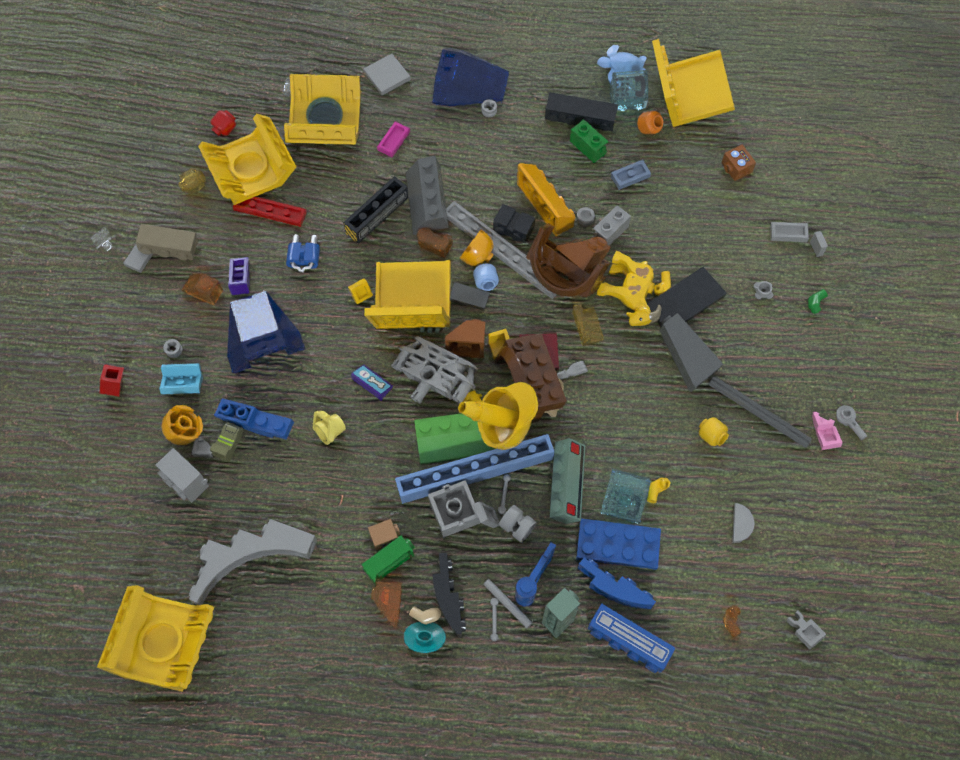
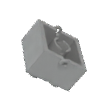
M174 448L156 464V467L160 470L157 474L170 488L172 487L176 491V494L182 500L187 498L192 503L209 487L207 484L208 480L204 479Z
M466 480L452 486L447 484L441 490L428 494L430 506L443 538L480 524L473 506L475 502Z

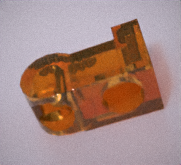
M422 228L417 233L419 246L442 258L446 257L453 245L451 235L445 234L444 237L434 234L429 228Z

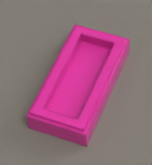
M394 122L377 146V150L393 157L410 133V128Z

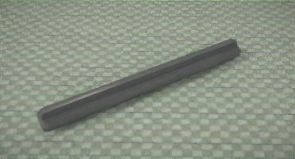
M713 376L710 380L709 386L803 447H807L810 444L811 437L717 376Z

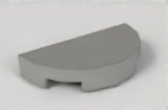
M735 503L732 543H740L751 535L755 523L750 510L741 504Z

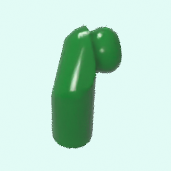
M824 289L811 295L808 299V308L811 309L813 314L821 311L820 301L828 296Z

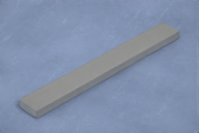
M453 201L446 208L447 219L472 239L475 238L480 229L485 231L493 240L494 247L491 253L552 300L557 294L547 290L534 275L530 260L526 258L527 255L457 202Z

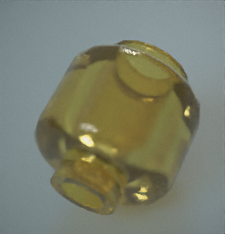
M190 168L179 176L180 182H178V185L183 192L186 191L189 194H194L205 187L206 178L200 169Z

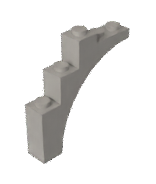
M270 519L268 524H265L262 529V537L239 529L238 533L231 540V548L208 540L207 544H204L200 550V559L205 566L201 567L197 584L193 585L190 590L189 600L195 605H202L209 592L224 576L247 561L277 554L295 555L310 559L317 539L315 535Z

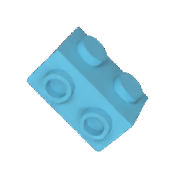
M199 363L161 366L163 375L160 385L161 394L200 393L203 376Z

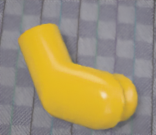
M669 271L661 272V282L654 286V293L658 296L671 288Z
M659 478L650 483L647 502L657 503L658 493L670 487V480L668 478Z

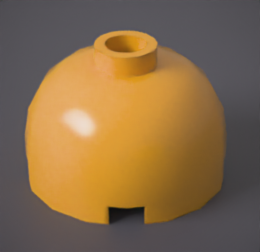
M480 229L459 259L470 266H479L484 261L488 263L494 255L491 253L494 247L492 238Z
M176 405L166 413L162 420L161 428L163 435L169 442L175 445H188L195 441L202 433V419L199 415L197 417L193 413L194 410L185 405Z

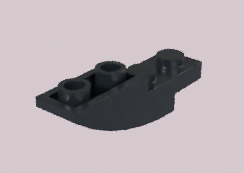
M439 553L440 573L432 574L437 603L452 632L457 638H462V632H466L465 619H461L460 611H464L463 598L459 599V592L450 593V591H454L453 579H449V571H453L452 559H448L447 553Z

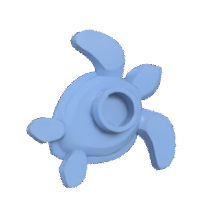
M618 45L611 46L607 51V57H601L597 61L599 66L611 68L608 73V81L616 88L621 86L620 81H616L618 75L632 76L638 73L643 77L647 76V71L643 68L646 57H637L627 52L617 53Z

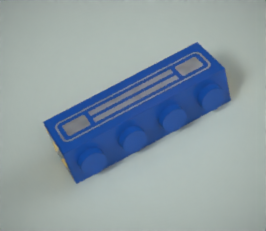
M603 604L600 605L588 626L592 636L600 640L601 638L609 642L608 645L613 649L625 651L627 657L636 662L638 660L646 664L645 667L653 673H657V671L661 673L665 669L675 650V647Z

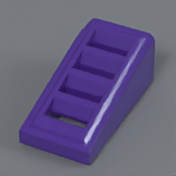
M248 257L230 259L228 287L232 295L249 293Z

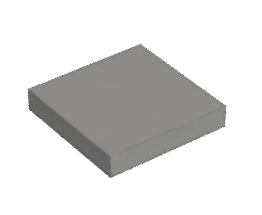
M393 54L363 69L365 75L381 95L411 80L410 75Z

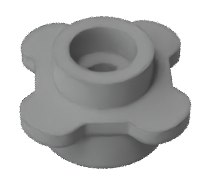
M762 281L754 284L753 287L756 290L755 297L757 299H771L773 297L771 292L772 284L770 282Z

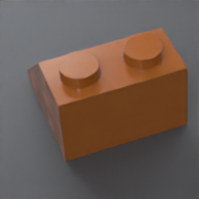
M598 236L572 240L556 247L583 271L601 264L611 248L605 239Z
M478 319L463 322L445 336L446 350L459 357L484 358L485 322Z

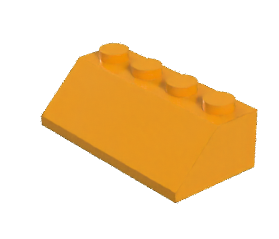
M518 164L517 185L545 223H550L554 226L553 234L558 236L574 227V212L567 208L563 197L558 196L553 184L546 180L544 172L539 170L536 165Z

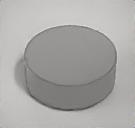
M583 207L577 212V222L582 226H589L594 222L595 213L592 209Z

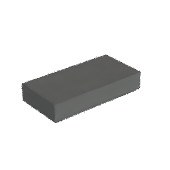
M455 282L450 294V301L484 311L490 292Z

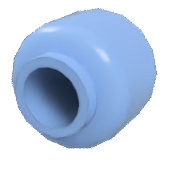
M481 264L473 272L475 284L480 290L490 291L499 282L496 268L492 264Z

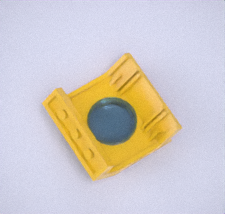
M290 74L291 104L289 123L284 125L285 143L356 145L359 136L361 103L360 76Z

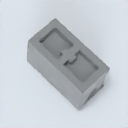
M617 205L593 228L596 231L593 237L598 236L605 239L610 246L629 227L631 215Z

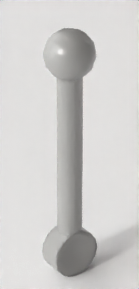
M508 474L503 476V494L501 506L498 508V513L501 515L506 513L505 500L508 481L511 479Z
M492 598L490 601L492 606V634L490 638L492 641H497L499 638L497 634V605L499 601L497 598Z

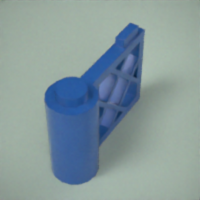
M552 542L547 547L531 575L523 577L517 582L515 600L520 606L527 607L534 602L537 582L555 553L556 545Z

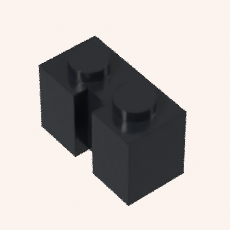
M502 204L493 220V230L498 234L509 236L514 241L525 244L535 227V217L524 212L520 214L516 212V209Z

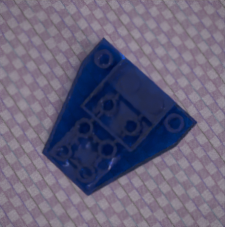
M446 47L442 49L435 76L432 104L458 106L483 103L489 99L495 102L503 101L509 71L464 50Z
M266 291L230 302L227 357L233 374L251 368L249 362L251 360L284 349L287 355L305 350L299 330Z

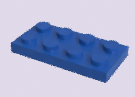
M581 518L576 559L582 560L586 558L594 562L657 570L661 529Z

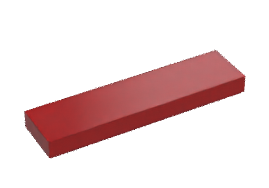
M256 196L233 205L234 211L298 227L302 226L307 213L304 208Z

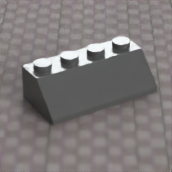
M435 155L418 159L406 172L413 235L427 233L425 229L435 231L449 228L441 166Z

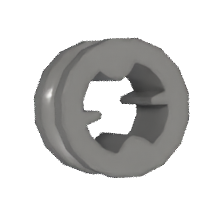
M489 99L482 103L481 111L485 117L496 115L497 104L495 101Z
M175 339L166 341L163 346L165 353L170 358H177L182 354L183 348ZM174 346L176 350L172 351L170 347Z

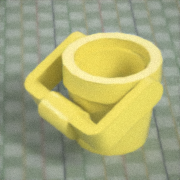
M324 411L314 412L313 430L326 445L333 442L346 429L344 422L337 414L330 416Z

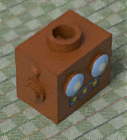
M743 144L725 152L721 162L725 171L731 175L734 181L753 173L756 165L755 160Z

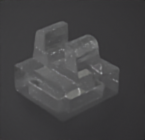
M106 227L90 237L97 249L102 246L108 251L113 247L109 241L112 239L111 234Z

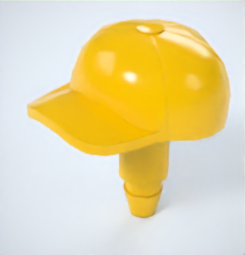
M518 382L507 387L491 389L482 401L461 402L458 410L473 421L478 422L479 432L485 444L500 450H507L518 446L524 440L530 429L532 419L538 411V400L536 392L531 385Z

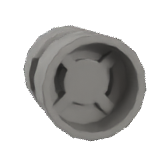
M513 505L499 522V526L506 532L511 531L512 536L520 543L529 536L537 524L529 515L524 516L523 511L516 505Z

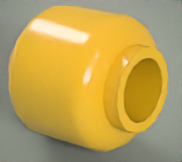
M715 417L708 420L704 419L699 425L700 438L710 446H721L728 439V427Z

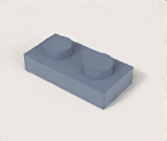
M643 160L611 172V178L618 190L651 176V172Z

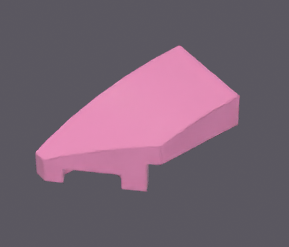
M813 412V423L821 449L841 447L842 440L837 428L833 426L835 421L832 419L826 420L820 417L819 413Z

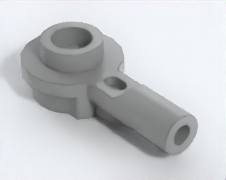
M845 405L839 407L836 411L837 420L844 424V426H849L860 440L865 439L867 435L855 421L856 413L854 409Z

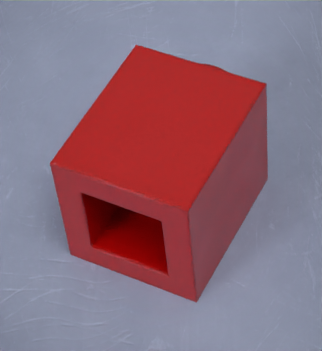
M110 365L103 366L100 378V394L119 397L123 383L124 368Z

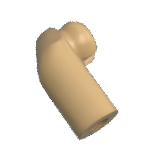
M414 606L410 610L409 615L423 624H429L441 617V610L439 608H430L422 611Z

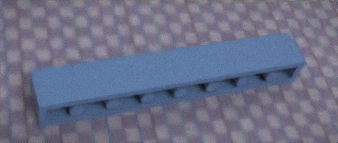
M546 434L522 441L514 448L507 450L494 449L395 478L396 485L403 504L427 497L428 494L441 490L447 484L452 486L466 480L468 485L553 460L554 449L549 435Z

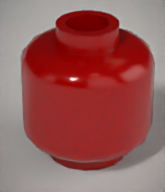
M219 110L210 120V124L213 126L211 130L218 136L221 134L228 136L236 127V118L227 110Z

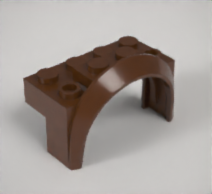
M550 223L541 226L526 256L530 260L533 273L538 281L547 290L560 296L570 297L579 295L587 298L597 292L600 284L604 283L607 278L604 276V273L610 262L603 259L601 264H597L595 269L590 268L583 271L556 249L558 245L549 240L554 226ZM556 272L567 275L569 280L562 278Z
M542 334L506 340L495 358V363L505 360L514 383H528L533 389H538L535 391L538 400V411L531 423L538 422L546 411L563 408L567 400Z

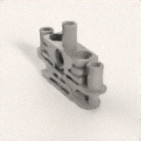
M418 336L415 337L416 341L414 343L399 348L401 352L391 366L399 372L403 371L408 378L419 383L410 396L415 402L418 401L421 404L429 389L450 400L459 401V403L463 402L470 389L475 390L474 373L478 369L467 360ZM465 371H468L467 377L463 375Z

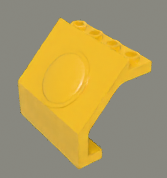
M256 113L253 118L257 126L251 134L233 142L218 146L202 141L198 146L221 195L227 199L230 198L233 205L282 186L297 167L270 117Z
M138 585L128 586L97 668L123 678L183 692L192 680V672L195 664L198 662L201 645L206 639L205 633L208 624L212 621L214 607L209 604L189 605L146 593L144 588Z

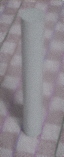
M490 579L483 584L526 628L531 626L532 622Z

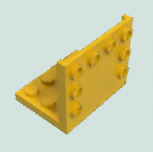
M659 39L652 41L663 93L673 127L735 110L720 50L669 64L665 46L660 45Z
M451 261L376 262L375 305L365 308L364 316L376 329L450 327Z

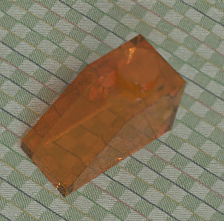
M203 273L190 275L181 289L183 292L211 305L216 303L223 292L219 280Z
M376 582V588L372 587L371 600H374L376 608L392 628L398 629L402 585L398 583Z

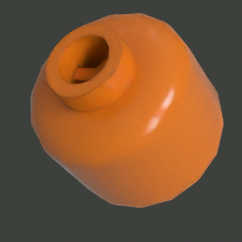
M657 111L641 113L637 121L638 129L646 135L660 132L663 127L661 114Z

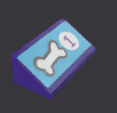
M364 364L351 373L352 380L379 400H382L393 388V385Z

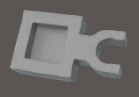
M798 610L795 612V616L799 619L798 621H794L791 617L787 619V622L792 627L798 629L795 635L809 649L813 648L826 636V633L812 619L806 622Z

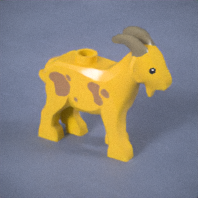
M616 251L612 259L614 264H612L609 274H624L626 278L623 286H614L605 282L601 283L597 295L616 297L625 306L635 311L634 313H626L630 318V326H643L658 321L661 317V305H658L656 311L651 312L645 301L647 294H652L655 283H653V268L648 265L647 261L635 262L629 256Z

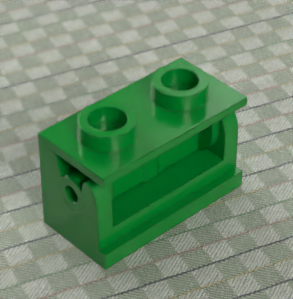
M582 120L571 129L570 142L593 163L607 153L605 145L608 141L585 120Z

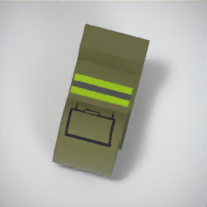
M226 422L218 439L210 448L213 456L230 462L242 437L243 428Z

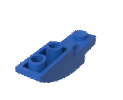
M223 398L214 414L215 417L270 438L275 436L287 440L294 424L292 419L259 411L256 407Z
M583 558L579 563L578 569L592 579L589 588L603 597L616 603L639 609H651L656 603L653 600L654 597L649 592L641 591L637 588V584L632 579H625L622 576L616 582L612 574L607 571L605 573L598 568V564L593 560Z

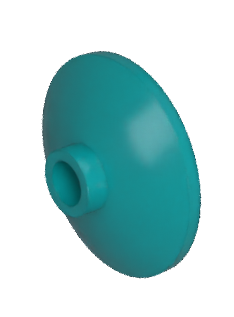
M433 622L429 624L413 623L404 632L405 644L411 650L420 653H430L440 649L446 639L444 630Z

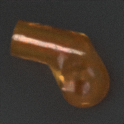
M736 605L728 607L723 618V623L733 638L742 633L736 624L738 615L741 612L740 608Z

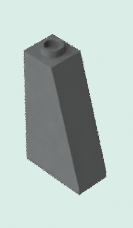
M677 313L673 317L670 315L662 321L663 326L659 331L688 390L692 392L717 372L723 363Z

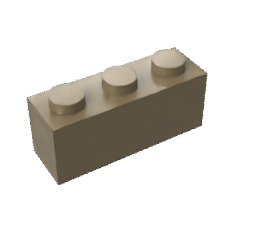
M146 224L140 225L136 239L138 251L143 254L149 255L152 253L162 257H176L180 260H193L198 243L196 232Z

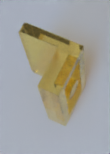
M581 304L574 305L572 314L582 346L603 342L604 337L595 308L583 309Z

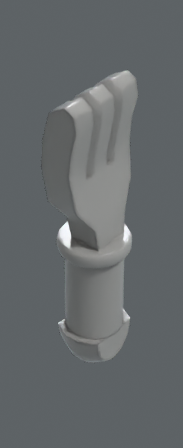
M584 361L572 364L568 370L564 369L557 373V376L562 380L568 378V376H577L585 373L588 370L586 365H584Z

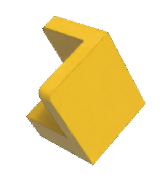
M507 329L488 334V345L493 359L496 358L505 341L510 339Z

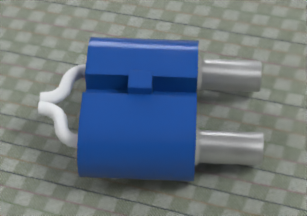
M293 235L292 243L288 245L286 265L290 268L298 269L299 272L317 268L320 252L317 236L312 235L310 243L301 245L299 235Z

